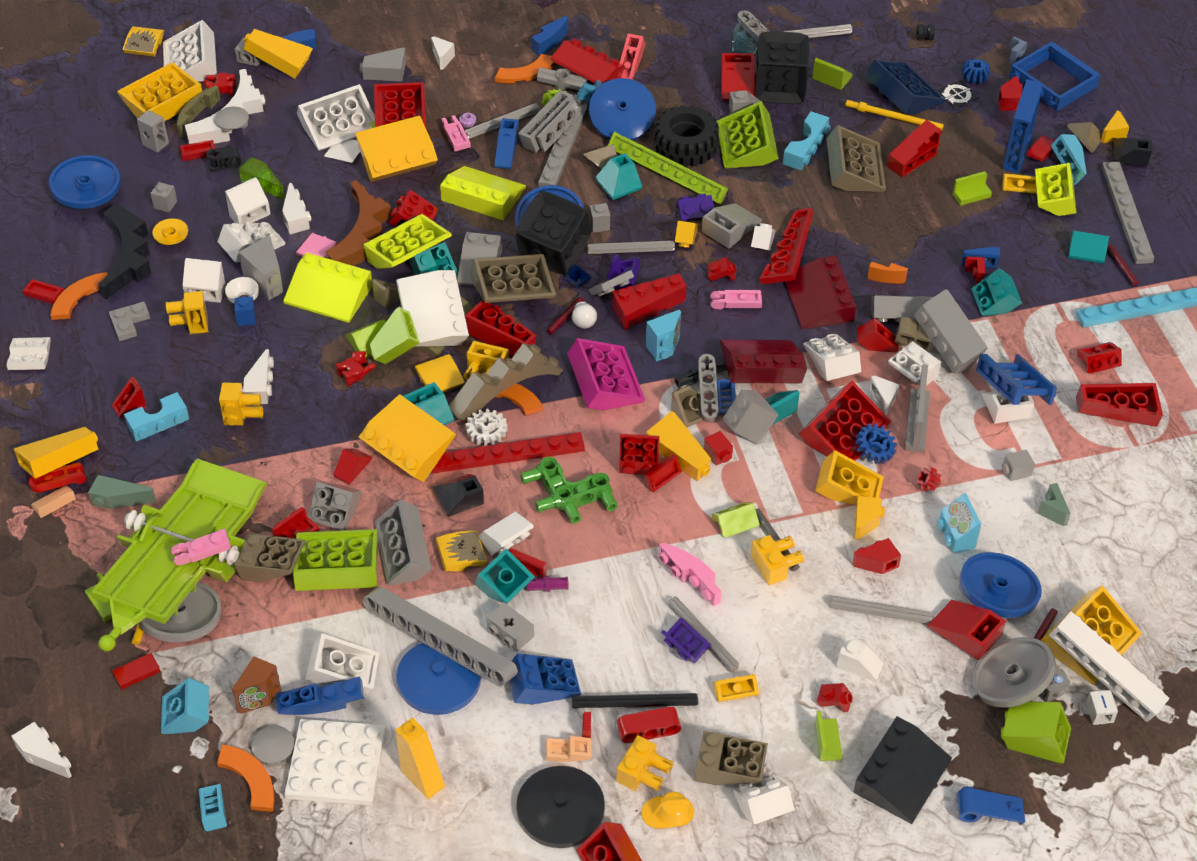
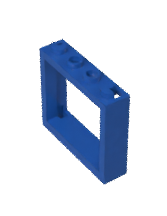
M1054 42L1048 43L1011 65L1009 78L1012 79L1018 76L1019 83H1022L1023 88L1026 80L1040 82L1028 74L1027 71L1048 59L1082 82L1062 95H1058L1043 84L1040 100L1056 111L1097 88L1101 75Z
M1026 80L1013 119L1003 170L1020 173L1032 136L1044 83Z

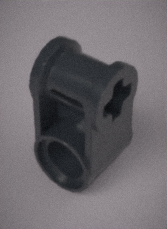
M235 146L210 149L207 152V158L209 159L208 168L211 171L216 172L237 168L241 164V158Z

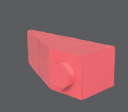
M627 34L620 64L625 66L621 78L633 80L645 48L643 36Z

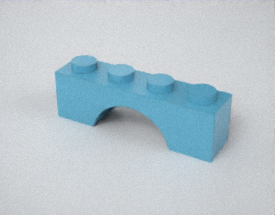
M812 111L809 113L803 127V134L807 139L791 141L784 151V165L798 170H802L805 165H808L811 155H814L817 150L818 144L821 145L824 135L829 133V117Z

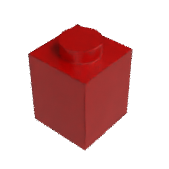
M721 431L704 438L703 449L716 466L726 463L732 458L733 445Z

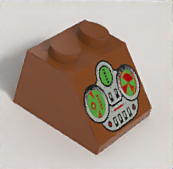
M255 656L252 658L232 688L238 713L242 714L269 706L276 698V694L281 693L276 665Z

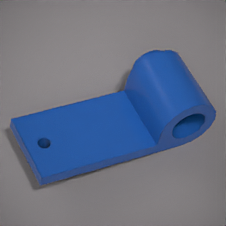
M969 786L963 787L957 792L959 819L963 822H976L983 816L1022 824L1025 823L1022 798L978 790Z

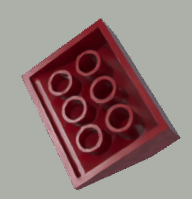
M837 255L818 258L798 268L795 280L784 281L801 329L854 322L856 304Z
M720 339L730 383L802 384L807 371V365L804 355L791 340Z

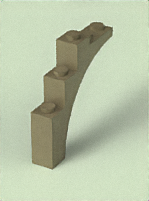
M523 343L512 359L499 357L487 374L473 372L449 405L450 410L458 419L468 421V417L472 418V413L477 414L490 400L510 386L538 375L551 374L559 376L563 369L558 365L559 361L557 359L541 354V349L537 345Z

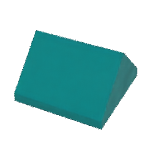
M1072 231L1068 258L1104 264L1109 236Z
M798 390L778 391L765 399L779 414L772 425L798 410L800 394Z

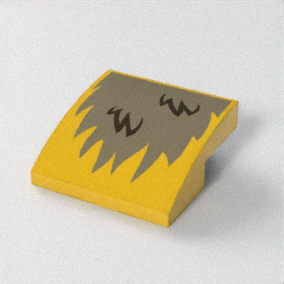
M133 26L125 40L123 52L155 57L158 45L161 46L164 30Z
M477 530L450 533L435 539L445 571L463 572L466 566H485L487 563Z

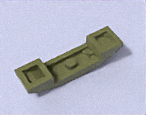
M213 86L200 92L183 107L177 120L180 138L187 134L186 124H190L205 107L212 109L221 100L218 86Z

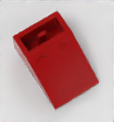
M722 53V100L729 101L730 92L748 91L755 96L754 53Z
M620 434L619 473L644 475L659 464L660 436Z
M951 599L928 624V627L979 660L1003 635L1006 620L989 609Z

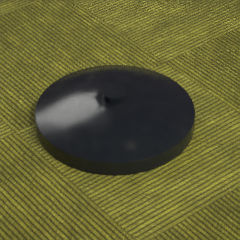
M570 766L548 767L530 776L522 785L517 797V817L524 832L537 843L551 848L574 847L582 844L601 826L605 813L604 795L599 784L586 772Z

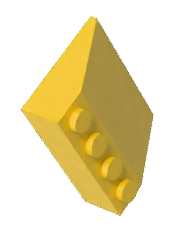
M171 62L117 92L137 119L149 110L163 117L164 121L179 114L194 96L202 92V87L198 81Z
M420 116L355 133L370 182L432 166L438 161L433 143Z
M399 394L369 421L359 438L411 476L424 482L456 436V433Z
M1103 585L1088 591L1066 614L1068 615L1070 612H1073L1079 616L1088 627L1096 631L1120 655L1142 634ZM1060 620L1041 641L1050 648L1055 658L1092 685L1095 684L1098 679L1049 636L1061 622Z

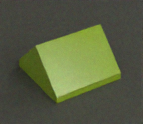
M818 58L814 60L812 76L814 80L842 90L853 76L852 73Z
M376 321L345 334V337L355 351H366L365 357L367 359L372 356L370 343L386 321Z

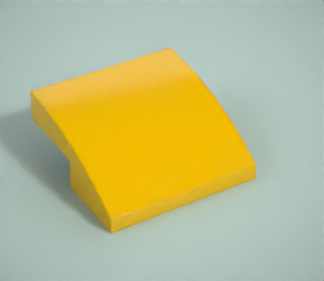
M450 354L415 366L420 381L424 386L435 382L443 393L465 384Z

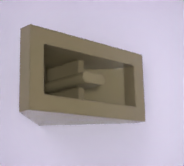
M377 279L373 280L374 300L387 309L400 300L396 284Z

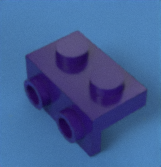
M699 194L694 198L689 196L679 198L676 208L679 210L680 221L703 219V216L714 208L712 195Z
M618 254L613 255L607 281L632 270L634 275L633 278L629 279L630 283L622 287L618 284L614 286L615 290L635 285L640 265L638 258L621 261Z
M681 617L668 632L665 630L661 632L665 636L663 641L671 648L676 646L680 650L678 654L686 662L690 659L696 663L711 646L705 638Z

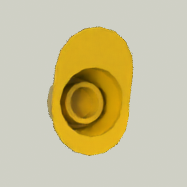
M669 792L664 796L649 799L642 807L641 816L648 826L655 829L680 827L691 822L694 817V807L683 794Z

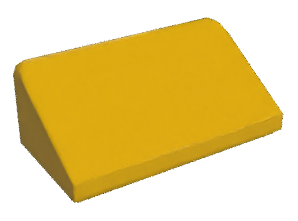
M1004 174L1002 191L1037 194L1036 177Z
M756 674L712 682L718 702L759 695Z

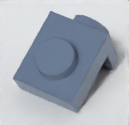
M1017 37L1012 38L1009 63L1014 64L1024 58L1027 42Z

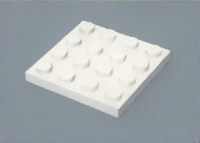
M300 719L285 790V799L373 806L386 732L385 725Z

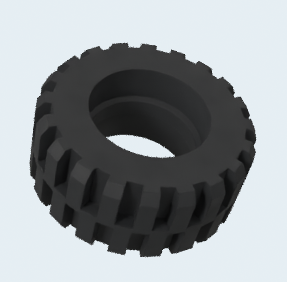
M685 105L675 106L671 110L667 109L657 118L655 122L654 145L658 154L684 167L690 165L694 167L698 164H704L707 160L709 161L717 151L719 125L715 117L711 116L710 112L704 111L703 108H695L692 105L690 107ZM680 135H691L693 137H682Z

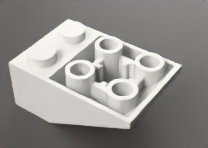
M266 222L224 224L218 239V243L235 262H240L239 252L268 235L271 237L274 250L285 245V241Z
M829 334L825 338H813L809 342L803 343L819 375L826 381L861 372L859 351L839 335Z

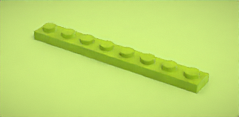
M616 132L613 133L608 146L614 144L616 152L620 154L626 153L630 159L699 194L712 195L713 201L719 204L722 203L728 188Z

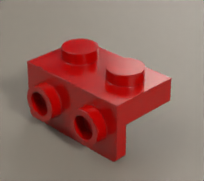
M303 507L293 511L290 516L278 522L272 528L273 536L296 539L297 533L320 532L319 526L306 516V510Z

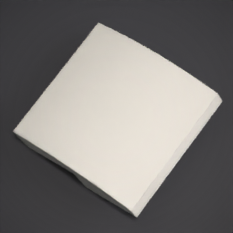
M50 337L13 338L9 347L10 356L7 361V369H45L50 351Z

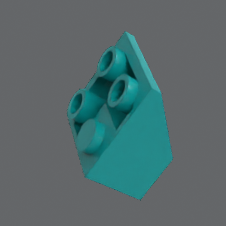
M626 153L611 158L596 176V181L612 200L642 189L635 164Z
M445 242L432 246L408 259L415 275L437 270H455L456 276L458 275Z

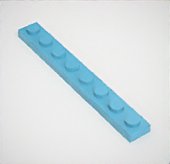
M1197 287L1078 309L1076 316L1084 328L1197 306Z

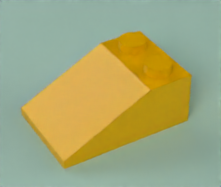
M833 451L822 462L815 491L831 500L857 505L858 496L879 498L884 476L837 451Z

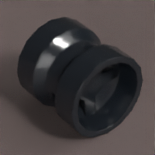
M917 24V40H934V24H928L927 26Z

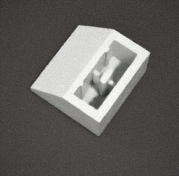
M256 177L225 191L229 216L235 223H253L270 215L269 202Z
M186 258L183 276L184 293L203 291L204 301L221 303L226 288L222 263Z
M911 342L888 360L891 366L917 384H919L922 364L928 365L926 386L938 377L941 365L940 360L914 342Z
M998 391L982 394L994 424L1031 418L1034 401L1031 396H1022L1019 405H1012Z
M515 511L483 531L479 538L491 556L495 553L500 555L505 549L509 550L510 547L517 545L531 535L529 531L534 526Z
M772 775L762 776V780L759 783L740 784L739 788L733 789V793L746 819L754 825L795 810L788 785Z

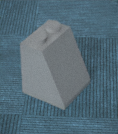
M269 235L239 252L243 277L254 279L258 284L259 292L268 301L283 292L280 269Z

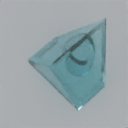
M738 22L731 33L730 51L755 54L757 44L751 41L753 38L747 37L746 30L741 31V24Z

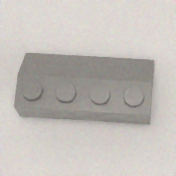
M947 289L924 303L914 314V317L953 374L970 369L979 359L980 354H983L988 349Z
M870 295L871 315L879 322H887V318H895V322H900L901 317L916 320L914 314L924 303L933 297Z
M399 500L374 521L378 532V543L386 582L390 586L418 581L432 570L418 507Z

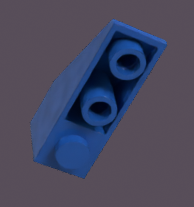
M502 118L495 168H512L519 138V120Z

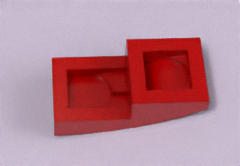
M1042 135L1030 148L1027 156L1041 162L1048 158L1050 151L1053 150L1051 144L1055 140Z

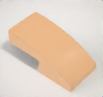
M570 736L568 740L547 738L545 741V761L572 762L588 760L592 757L591 738Z

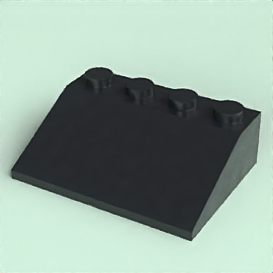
M896 716L857 777L853 793L913 824L951 762L952 757L917 726Z

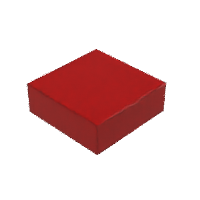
M591 712L583 713L582 737L591 738Z

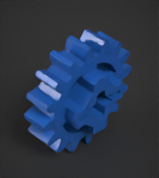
M876 423L873 427L871 424H868L866 427H862L856 435L857 440L855 444L859 445L857 451H862V458L868 457L867 462L874 460L875 464H878L879 461L884 464L896 453L897 450L894 448L897 446V443L893 442L895 436L890 437L891 431H884L885 426L878 428Z

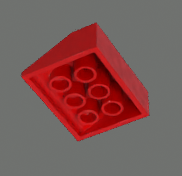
M424 82L374 84L375 127L420 116L426 128Z
M852 380L841 388L798 434L813 449L826 457L833 451H837L856 461L862 454V451H857L859 445L855 444L857 440L856 435L862 427H866L868 424H871L873 427L876 423L878 428L882 426L886 428L891 421Z

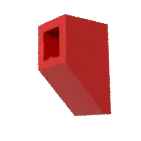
M1018 76L1013 77L1000 87L998 96L1000 111L1017 110L1022 95V83H1019Z
M889 538L882 541L878 540L870 546L861 547L856 550L852 565L860 569L884 574L899 567L901 554Z

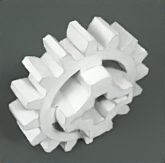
M486 409V412L479 410V414L472 413V418L468 417L467 437H470L471 442L477 440V445L481 444V442L484 443V446H487L488 443L494 445V441L501 442V437H506V418H503L502 413L497 415L496 410L492 413L489 412V409Z

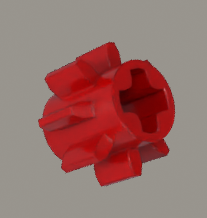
M932 467L929 469L923 468L917 474V484L921 486V490L926 492L928 490L935 491L941 485V475L937 473V469Z

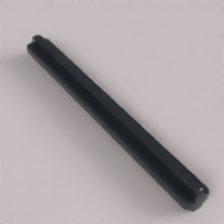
M697 693L572 696V708L698 705Z

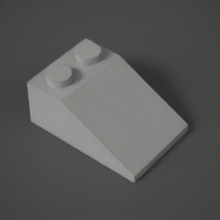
M466 232L457 278L458 285L474 287L471 276L474 259L501 257V236Z

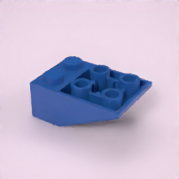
M519 653L512 659V662H514L518 669L517 675L509 680L514 703L534 705L581 695L572 659Z

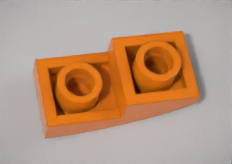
M871 262L867 279L892 284L905 283L908 268L894 263L886 267Z

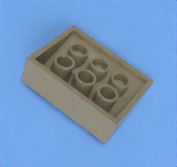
M837 125L826 138L831 185L845 191L884 192L886 186L880 143Z
M543 254L473 260L472 280L474 287L485 303L556 298L555 289Z

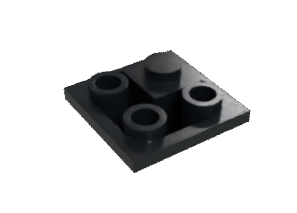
M1113 138V162L1148 167L1152 153V140Z
M466 474L432 487L447 517L484 504L483 488L476 475Z

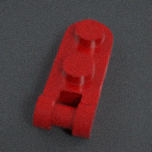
M74 463L57 468L36 479L32 476L29 479V486L33 492L42 493L72 483L82 484L86 481V475L83 465L81 463Z

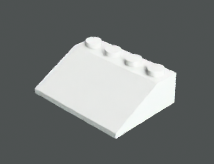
M201 20L164 41V66L173 62L198 82L206 80V75L217 74L214 32Z
M360 84L298 105L297 109L298 118L318 151L356 138V132L370 129L369 123L375 121L374 113Z
M437 270L397 279L401 307L410 312L420 342L416 346H461L469 334L455 270Z

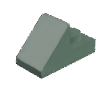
M1058 483L1050 484L1048 492L1045 494L1046 501L1041 502L1038 513L1055 523L1067 526L1071 513Z

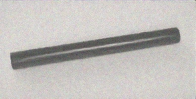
M759 508L755 509L758 520L766 533L774 541L780 540V537ZM788 549L781 552L784 556L791 554ZM798 564L791 566L793 571L800 568Z

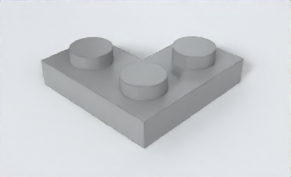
M632 270L588 290L591 296L598 294L599 297L615 290L614 286L618 284L622 287L630 283L629 279L633 278L634 275Z
M145 302L109 311L119 341L136 337L137 333L133 323L150 319Z

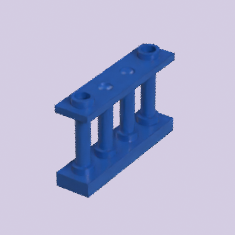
M980 354L976 371L1012 405H1019L1022 396H1039L1048 405H1052L1057 387L1019 354L1015 355L1013 363H996L988 354Z

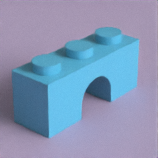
M178 392L160 399L162 409L156 414H148L142 407L124 414L127 427L136 442L189 420L187 407Z

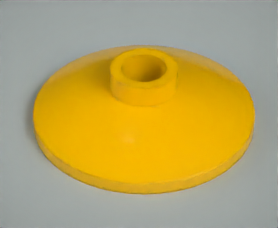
M166 219L155 225L152 232L153 237L160 244H177L187 237L188 226L179 219Z

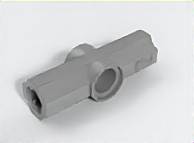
M540 67L537 75V81L555 85V88L557 90L561 89V91H565L568 88L579 91L583 83L588 84V79L572 75L567 69L555 71Z

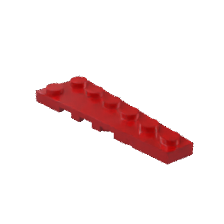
M812 208L795 210L787 228L782 234V241L778 242L776 246V253L771 255L770 264L766 265L760 276L761 284L795 280L814 214Z

